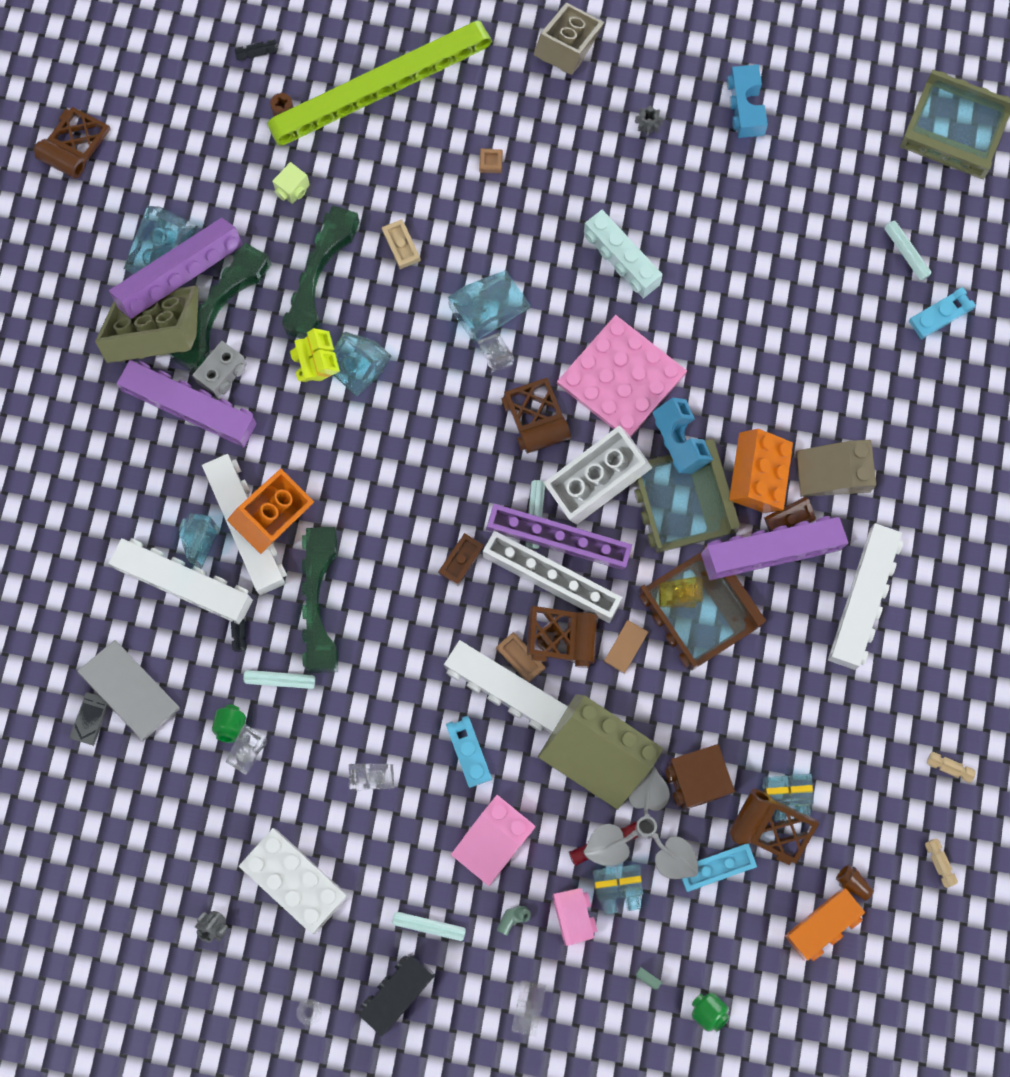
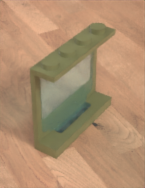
M932 70L900 148L984 180L993 163L991 161L1010 116V98L993 93L987 88L972 85L966 80L951 77L945 72Z
M714 439L705 441L713 461L695 473H679L673 465V459L670 454L647 460L652 469L635 481L637 487L634 490L637 503L642 505L641 519L643 525H648L650 533L647 534L650 548L654 547L655 553L727 536L739 531L740 524L734 504L729 500L730 491Z

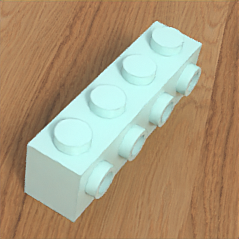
M603 210L585 222L584 236L587 241L599 250L601 256L614 266L616 272L623 276L630 287L636 293H639L642 298H645L661 284L663 274Z

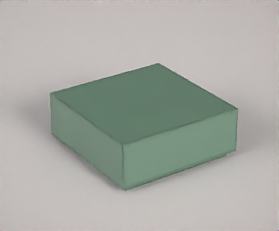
M640 966L634 973L637 978L655 990L662 983Z

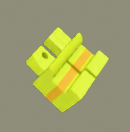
M313 328L307 332L308 336L306 338L294 341L296 347L290 351L293 361L301 365V368L295 372L298 381H322L340 372L335 352H332L334 347L329 331Z

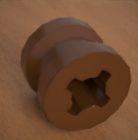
M277 93L270 101L274 116L294 107L291 97L286 93Z
M553 626L544 631L551 642L559 636ZM541 636L537 637V645L543 650L548 645L544 643L545 641ZM560 641L554 645L556 648H558Z

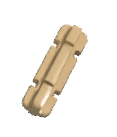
M931 752L928 756L927 764L933 768L939 767L940 771L956 778L960 776L962 777L961 780L968 783L973 781L976 774L974 769L968 766L964 768L963 764L947 757L941 758V755L935 752Z
M933 839L926 842L925 847L928 853L931 852L932 854L930 857L937 873L943 877L941 878L943 886L949 888L956 885L958 880L955 873H951L953 869L945 852L940 849L942 848L940 841Z

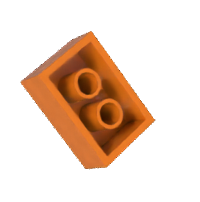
M758 428L740 432L729 500L762 513L784 510L793 442Z
M280 468L237 507L227 521L262 554L304 514L314 501Z

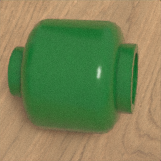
M226 705L225 708L218 709L215 712L212 732L216 735V738L226 743H233L236 739L241 738L246 721L245 714L235 705Z
M701 993L691 1004L694 1007L692 1018L705 1031L711 1032L715 1030L718 1032L730 1018L728 1015L729 1007L714 993H708L705 996Z

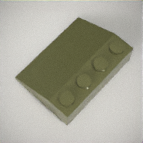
M198 286L178 288L132 319L118 309L113 301L95 340L107 363L123 362L130 359H143L149 356H163L169 353L191 350L197 335Z
M575 694L539 753L538 758L618 810L651 771L664 748L587 696Z

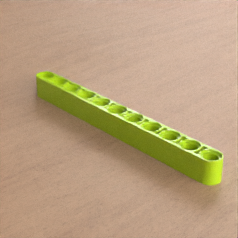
M474 21L274 116L268 121L267 127L277 145H286L486 49L492 40L482 22Z

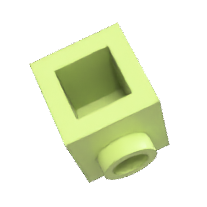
M291 162L273 180L275 194L281 200H288L291 204L297 199H301L306 193V189L310 186L308 176Z

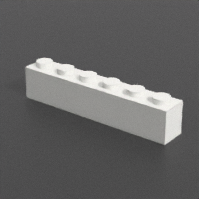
M226 454L203 464L202 467L258 594L261 596L285 585L286 582L283 577L287 576V573L282 563L277 564L274 556L278 555L274 544L272 543L260 554L227 521L237 507L248 498L247 494L250 493L246 480L241 481L238 475L242 471L237 460H232Z
M876 523L870 528L828 661L853 670L865 664L868 657V652L865 651L867 643H871L875 635V629L872 627L874 621H878L882 613L883 607L879 605L881 599L886 598L890 585L886 583L888 577H892L897 563L893 561L895 555H899L903 546V541L900 540L902 532Z
M496 531L493 532L483 550V558L588 613L596 614L598 618L608 623L611 622L621 603V596Z
M121 538L108 563L114 569L222 618L234 621L236 624H240L242 619H244L253 601L248 595V590L238 585L232 588L226 585V580L218 576H214L213 579L205 576L207 572L198 567L187 568L184 566L185 562L175 557L169 560L163 557V552L155 548H151L150 551L142 548L144 544L131 538L130 541Z
M460 640L444 664L445 669H447L446 674L457 681L460 678L467 681L468 684L466 686L476 693H479L481 690L488 694L487 699L498 706L502 703L509 707L508 712L519 719L521 716L530 720L529 725L540 732L544 729L552 734L568 707Z

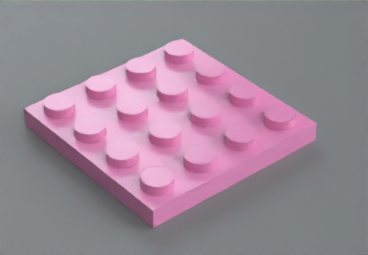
M615 315L559 378L557 385L612 429L620 425L632 437L686 375L687 370Z

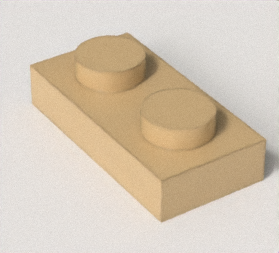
M402 219L382 227V232L400 269L421 261Z

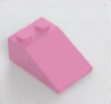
M496 795L451 855L485 884L490 886L536 826Z
M582 888L553 894L552 898L564 945L569 946L593 939V933L598 931L594 917L589 918L587 908L591 907L588 892L583 893Z

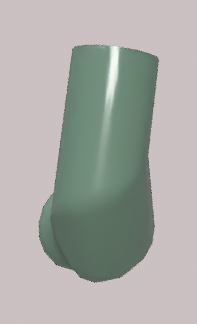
M525 906L507 909L497 931L508 936L513 924L530 920L531 912Z

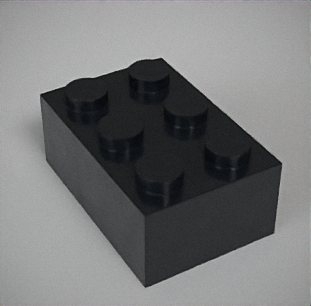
M414 954L410 955V957L407 955L403 956L394 967L397 972L392 977L390 975L386 976L377 986L380 990L376 996H369L360 1006L363 1011L359 1016L381 1037L389 1031L436 976Z

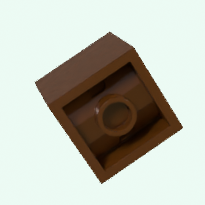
M719 744L673 758L667 763L665 774L668 782H673L674 801L677 807L681 806L682 811L727 797L735 792Z

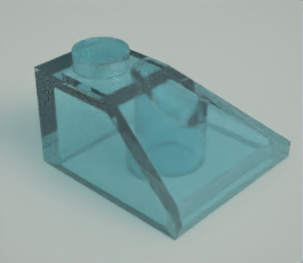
M344 332L334 351H332L335 352L340 370L334 376L355 396H359L383 372L392 356L376 341Z
M189 513L187 519L184 518L180 524L179 535L187 560L193 566L202 569L219 531V527L210 516Z

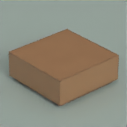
M480 149L479 172L502 174L503 150Z

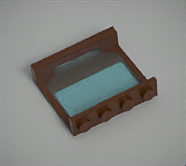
M703 551L649 585H642L639 589L640 595H638L645 608L649 606L653 612L651 616L655 624L659 628L662 626L667 633L665 638L672 648L676 647L680 655L678 657L685 668L689 666L691 671L766 623V619L736 575L709 580L701 556Z

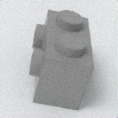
M221 340L192 376L197 384L216 398H219L221 394L224 395L228 392L231 382L236 376L239 377L243 374L247 363L243 355Z

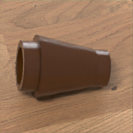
M846 865L836 876L840 887L846 888L864 901L868 900L874 893V889L869 886L856 867Z

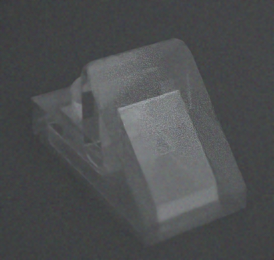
M499 333L478 341L479 348L487 360L491 374L513 365V355Z
M245 724L225 762L246 775L250 771L258 753L266 746V737Z
M349 764L350 789L354 791L394 789L393 764Z
M521 980L512 1032L536 1037L545 995V984Z

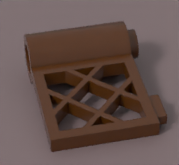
M71 107L70 110L65 109L59 117L61 122L47 139L38 141L35 144L34 153L37 160L77 179L83 173L87 160L111 129L109 125ZM74 116L83 120V124L70 126L69 122ZM94 127L102 129L99 134L89 136L87 130ZM85 129L86 137L73 139L72 132ZM69 133L71 139L63 142L57 140L59 135ZM88 142L89 147L84 153L76 150L75 145Z
M548 378L504 392L505 397H502L501 400L505 411L510 410L520 434V437H517V442L521 451L525 450L528 454L571 439L568 424L562 415ZM543 386L546 387L547 394L544 399L533 395L535 389ZM520 394L527 398L523 405L520 406L513 403L511 397ZM530 399L541 403L537 412L526 408ZM546 405L554 408L556 415L546 417L541 415V412ZM523 412L534 417L532 423L521 425L520 418Z
M531 606L527 655H532L531 660L546 662L547 658L571 661L575 663L577 668H589L590 664L595 663L597 615ZM537 613L544 614L549 621L543 628L537 623ZM560 617L569 618L568 628L564 632L556 622ZM551 625L559 634L552 642L544 632ZM538 636H541L548 645L542 651L535 650V639ZM561 639L567 645L566 654H561L554 646Z
M752 789L733 822L729 833L732 840L737 844L752 843L777 855V860L790 865L791 862L797 864L816 831L819 821L773 800L771 796L762 790ZM777 809L785 813L788 820L774 824L772 816ZM804 822L810 825L808 831L797 834L793 824ZM790 825L793 835L780 839L777 829ZM773 830L776 840L771 842L760 839L762 833ZM796 841L798 848L793 855L785 851L782 844Z

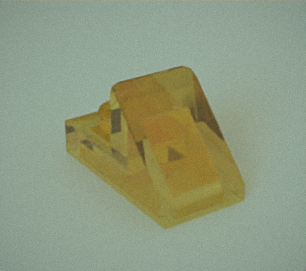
M700 577L659 583V607L695 608L696 603L703 602L702 578Z

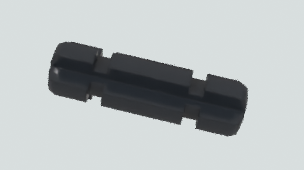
M275 39L266 40L267 43L262 41L246 45L247 48H243V46L235 48L236 59L241 61L245 60L248 56L249 58L266 55V52L275 53L278 51L277 42Z
M242 619L240 624L231 621V636L234 639L232 641V649L235 652L246 650V641H244V638H246L245 619Z

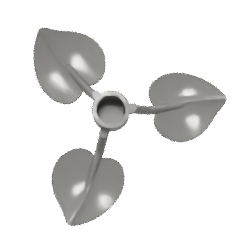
M653 766L651 771L628 797L630 804L634 808H644V816L638 820L635 830L623 838V833L619 827L612 824L601 825L592 833L584 854L588 859L599 865H619L628 858L630 853L629 847L625 842L638 835L641 839L654 838L658 847L662 849L656 854L655 864L659 873L664 877L682 879L695 877L698 874L697 857L693 848L686 840L672 836L666 841L664 846L658 834L655 833L657 823L650 817L648 809L652 811L663 809L669 801L670 793L666 782Z

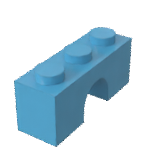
M759 64L732 67L730 76H727V88L732 92V96H730V109L734 110L735 113L732 124L733 129L737 130L738 138L765 136L768 126L765 105H752L746 99L750 96H759L762 85Z
M672 397L652 412L655 424L664 438V444L672 456L673 465L679 473L693 474L713 461L705 440L693 438L686 440L685 438L687 425L695 420L686 399Z

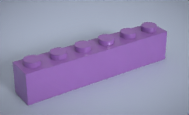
M220 218L116 285L109 292L118 309L132 319L242 247L243 243L236 227L225 219Z
M129 360L117 382L122 392L243 448L257 425L250 411L244 408L237 410L232 407L233 405L224 399L218 401L211 398L212 395L202 389L196 391L191 388L192 386L183 380L178 382L172 380L169 374L161 370L157 373L142 361L135 363Z
M494 504L486 530L491 532L496 531L511 538L619 570L626 568L632 544L497 504Z
M825 516L813 523L802 521L795 524V527L787 528L784 525L768 533L761 530L743 538V535H738L730 538L727 542L721 543V540H715L707 544L701 556L709 580L838 552L848 544V540L840 517L830 519V516Z

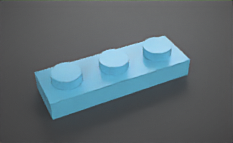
M744 844L699 860L697 876L682 878L686 892L756 868L757 865L749 844Z

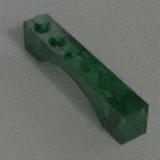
M332 205L330 212L325 213L323 229L317 233L315 249L309 253L307 258V269L300 275L299 289L293 293L290 301L292 305L289 313L286 312L283 317L282 325H284L287 335L304 339L308 336L307 332L313 328L318 329L320 320L316 311L315 295L319 276L332 256L343 247L352 243L360 224L358 213Z
M247 243L235 252L234 260L229 267L227 266L223 270L218 284L210 289L206 302L198 307L197 335L191 350L170 354L177 364L193 373L210 355V333L219 311L238 292L260 283L272 265L267 254Z
M335 527L306 528V535H302V548L306 549V558H302V571L306 573V582H302V594L306 596V605L302 606V617L306 619V629L302 630L303 643H306L307 652L302 654L303 667H307L309 673L338 672V647L324 629L319 609V595L323 577L337 556V531Z

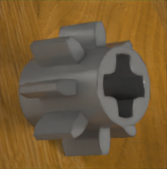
M651 105L645 109L640 108L639 115L635 116V123L639 124L638 132L642 130L647 136L652 132L658 133V125L663 123V118L659 117L660 109L655 110Z
M211 911L209 915L203 912L197 919L198 923L195 925L198 937L208 943L212 942L214 938L219 942L226 934L225 930L228 928L225 925V917L217 911Z

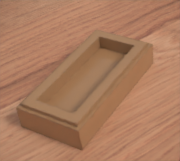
M627 620L606 656L604 663L625 674L646 638L648 631Z
M514 632L496 647V650L521 678L529 683L546 668L540 661L531 660L532 655H527V646Z

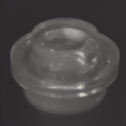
M306 999L298 1005L296 1015L302 1024L313 1025L320 1020L322 1008L316 1000ZM307 1007L313 1008L314 1014L312 1017L306 1016L305 1010Z

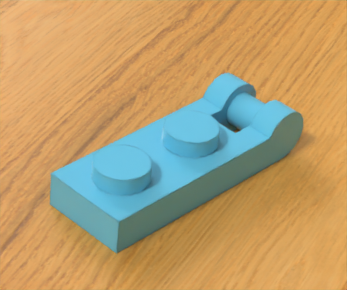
M961 287L953 294L911 317L908 322L922 340L970 312L976 307V304L973 300L968 299L964 287ZM959 301L962 307L957 309L954 302Z
M469 716L462 717V720L456 723H447L446 727L469 789L491 781L490 772ZM466 729L468 736L459 739L457 732Z

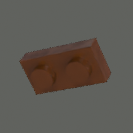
M803 497L785 506L784 510L776 511L764 517L769 532H772L773 529L784 525L790 528L795 527V524L802 521L810 523L816 520L809 499Z
M464 533L439 569L438 574L459 586L484 549V545Z

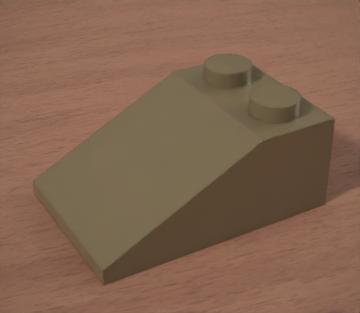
M565 3L540 33L534 56L546 63H550L563 72L573 75L598 36L604 22Z
M871 440L845 441L796 451L800 497L871 493L876 487Z

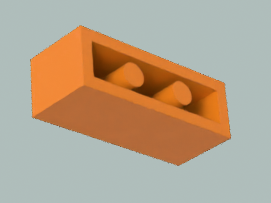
M842 888L784 936L803 960L808 961L811 959L815 961L824 953L822 948L828 943L831 945L837 943L843 937L842 932L846 928L853 929L862 922L861 916L866 912L848 890Z

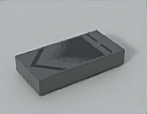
M88 692L85 693L69 737L70 739L92 746L95 745L108 709V705L100 696Z

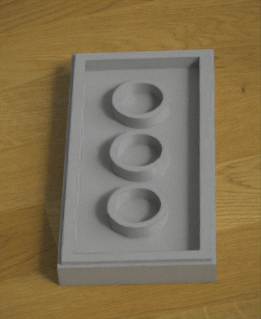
M116 640L77 671L142 742L180 710V707Z

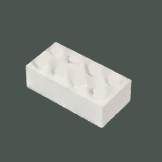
M619 425L546 480L544 484L568 519L575 524H579L651 470L652 466L629 434Z
M274 828L239 865L249 877L311 934H316L349 897L346 892Z

